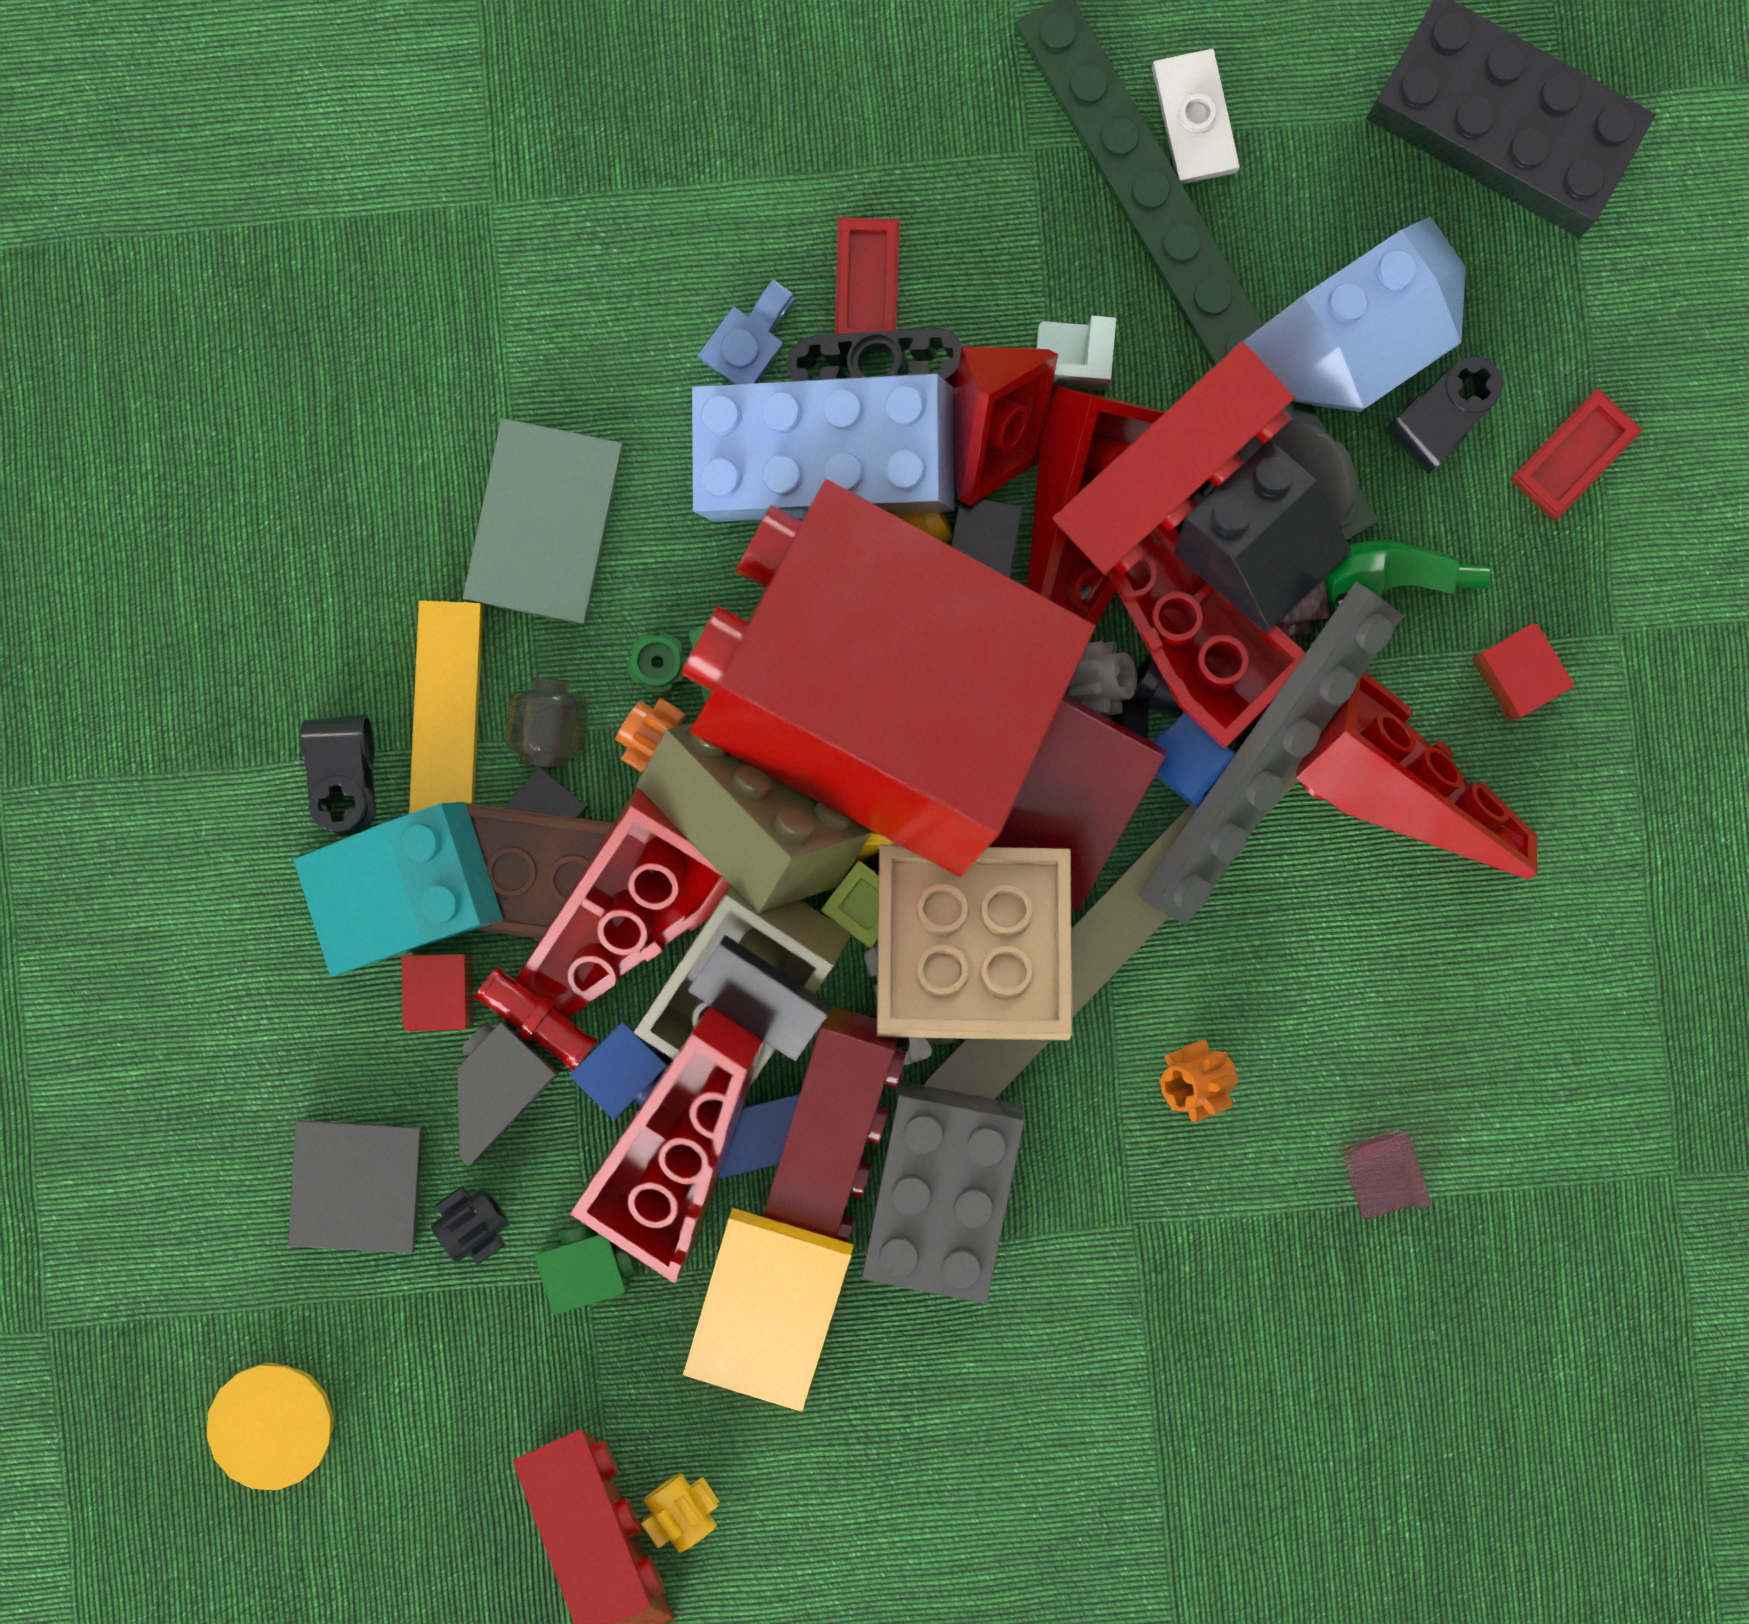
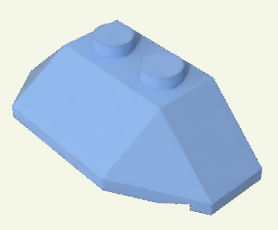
M1430 216L1400 230L1301 296L1246 338L1244 343L1293 394L1295 398L1292 401L1313 406L1361 412L1461 343L1466 266Z

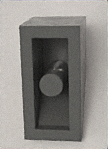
M508 1021L500 1022L495 1029L486 1022L461 1048L468 1057L457 1068L460 1159L468 1166L476 1163L562 1072L529 1040L524 1042L517 1036L518 1030Z

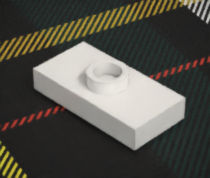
M1214 48L1153 61L1152 71L1173 167L1180 182L1187 184L1238 173L1240 166Z

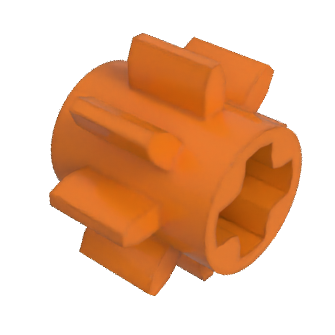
M661 697L654 708L639 701L627 716L615 738L616 741L627 747L621 760L643 773L666 730L681 726L687 715Z
M1202 1039L1184 1046L1182 1049L1166 1054L1164 1058L1170 1067L1164 1071L1159 1082L1162 1094L1172 1111H1189L1191 1121L1198 1122L1233 1106V1102L1228 1094L1234 1090L1236 1083H1239V1078H1237L1234 1064L1226 1051L1209 1052L1207 1041Z

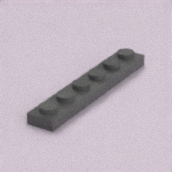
M1355 582L1138 893L1141 898L1154 908L1187 926L1195 913L1205 905L1211 890L1232 860L1243 851L1248 837L1267 810L1278 801L1283 787L1302 760L1315 748L1321 733L1337 710L1350 698L1355 690L1356 683L1372 660L1388 644L1394 629L1403 618L1401 613L1374 592Z

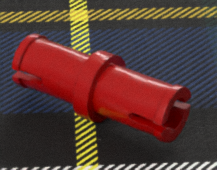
M497 966L479 988L474 999L478 1002L481 1001L519 1029L516 1035L524 1042L531 1038L569 1066L571 1071H574L598 1039L594 1036L591 1037L553 1009L556 1002L545 995L541 1000L503 972L501 967Z

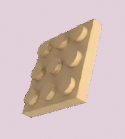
M880 845L877 1037L1070 1040L1072 1035L1070 849L987 847L961 877H958L902 846Z

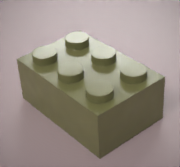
M694 722L666 730L636 786L758 914L839 887L872 833L867 827L689 733Z
M730 886L633 1033L672 1059L675 1057L710 1006L689 992L688 989L724 935H727L815 993L835 965L851 933L801 900L758 914ZM764 1042L750 1085L776 1050L767 1042Z

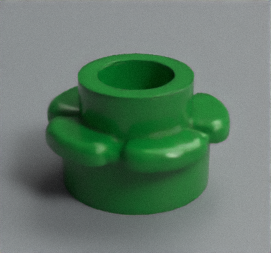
M647 633L637 638L631 646L632 657L627 661V670L631 679L637 684L642 683L645 685V689L652 693L669 691L674 682H680L685 677L681 672L688 659L682 654L683 646L675 636L668 633H660L658 636ZM654 657H661L663 659L662 667L654 668L652 666Z

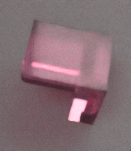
M1395 1130L1339 1149L1360 1213L1364 1218L1372 1219L1411 1205L1418 1209L1431 1205L1408 1133Z

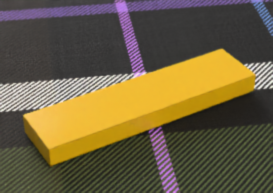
M419 601L409 814L440 803L458 801L475 803L484 606L481 603Z

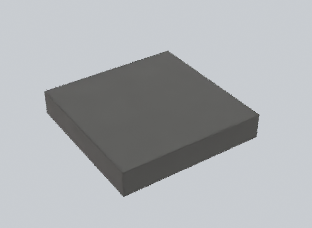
M309 1120L296 1121L288 1246L401 1253L415 1252L423 1127Z

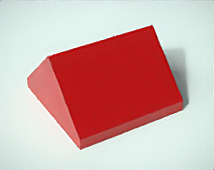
M961 347L953 398L954 484L961 502L970 506L1039 462L1040 443L1047 420L1058 353L1049 349Z

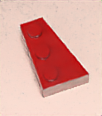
M580 1429L512 1460L574 1624H664L675 1619L664 1595L665 1589L658 1569L651 1557L647 1556L638 1536L642 1531L634 1508L628 1498H621L613 1480V1477L618 1475L619 1471L614 1456L604 1439L597 1442L593 1436Z

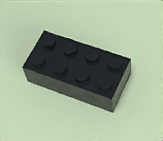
M1433 0L1366 119L1580 239L1597 221L1656 114L1453 0Z

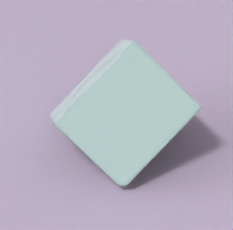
M1091 315L1088 325L1046 321L1039 324L1036 349H1049L1058 353L1053 386L1107 390L1112 374L1116 327L1115 317Z

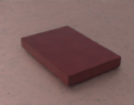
M1064 695L1001 832L988 847L1070 849L1071 908L1078 912L1157 773L1168 750Z

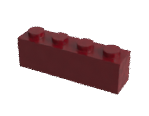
M832 1006L827 1017L822 1022L763 1217L848 1243L855 1218L843 1215L849 1196L859 1200L862 1198L872 1163L860 1159L866 1141L879 1144L889 1108L878 1105L883 1086L896 1089L907 1054L905 1051L895 1049L898 1037H877V1019Z

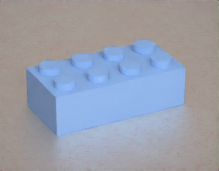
M938 374L692 387L693 512L713 522L762 520L770 505L795 518H803L825 478L891 514L954 512L953 387Z

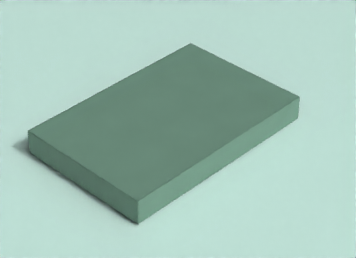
M501 418L463 599L469 602L586 626L622 458L623 443Z

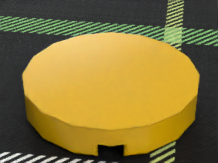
M262 1363L240 1371L219 1389L208 1411L207 1439L214 1460L231 1479L251 1489L279 1490L301 1482L322 1463L331 1443L334 1414L327 1393L310 1374L288 1365Z

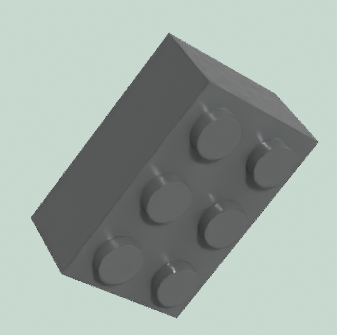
M905 1081L900 1082L862 1279L987 1304L1024 1124L1023 1105Z

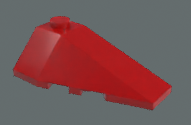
M1055 385L1040 443L1027 588L1096 625L1116 592V588L1107 573L1103 575L1054 523L1052 518L1165 412L1103 395ZM1084 585L1090 586L1091 591L1082 600L1080 596L1081 588Z
M1160 523L1142 540L1150 550L1123 575L1114 567L1107 574L1178 706L1223 749H1226L1262 717L1306 653L1277 625L1266 635L1177 557L1173 551L1180 534L1174 528L1169 532Z
M1364 672L1356 683L1355 690L1350 698L1340 706L1321 733L1315 748L1305 756L1298 766L1296 779L1301 782L1310 795L1319 800H1327L1345 814L1527 880L1532 878L1537 873V835L1486 784L1476 782L1470 785L1462 777L1459 768L1451 759L1455 753L1441 739L1431 746L1406 721L1414 712L1399 697Z
M637 787L515 980L541 1000L545 995L556 1002L553 1009L564 1017L569 1018L613 987L618 978L644 960L648 962L661 953L666 944L687 929L692 931L705 922L731 885Z

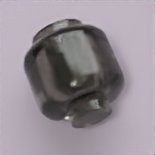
M532 678L531 690H518L511 695L506 745L510 751L520 755L519 764L568 768L569 759L577 758L584 753L589 706L587 700L581 695L569 693L570 681Z

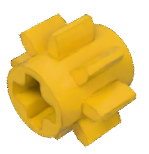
M678 1473L643 1499L651 1513L643 1518L641 1526L657 1549L670 1540L678 1553H681L702 1540L717 1527V1523L710 1515V1512L718 1507L717 1503L720 1501L703 1477L690 1485L684 1475Z

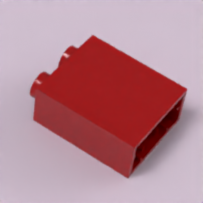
M825 478L801 520L770 505L751 539L735 573L763 587L764 590L748 621L717 605L689 656L681 674L711 690L689 733L954 875L961 877L1000 834L1096 625Z

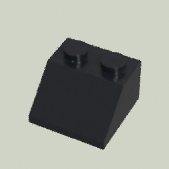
M1269 440L1185 518L1173 553L1267 635L1349 556L1351 549L1318 481L1275 443Z

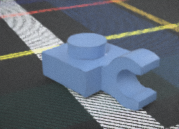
M772 280L758 299L749 317L733 306L698 354V358L734 385L758 383L785 346L784 342L774 336L772 332L795 302L793 293L775 280Z

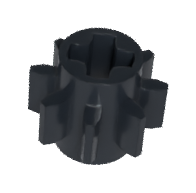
M461 1186L435 1205L442 1217L431 1224V1228L442 1247L457 1263L471 1255L476 1264L479 1265L505 1246V1242L498 1234L509 1227L510 1223L499 1204L485 1188H481L470 1196L466 1188Z

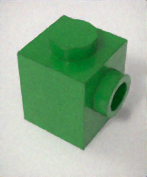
M584 1223L558 1232L561 1243L543 1248L535 1254L553 1316L626 1293L631 1286L628 1276L637 1273L634 1258L631 1254Z

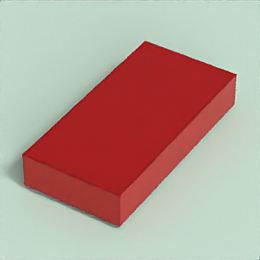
M838 217L835 334L896 331L900 219Z
M1597 388L1509 480L1554 522L1562 516L1642 432V429Z

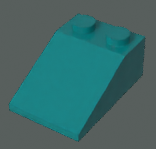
M466 802L440 803L382 823L293 859L330 977H335L503 921L473 823L466 808Z

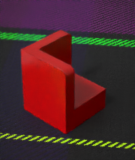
M1535 623L1526 626L1472 658L1475 667L1509 722L1525 716L1575 686L1542 630Z
M473 954L402 956L403 1028L405 1030H467L474 1027Z

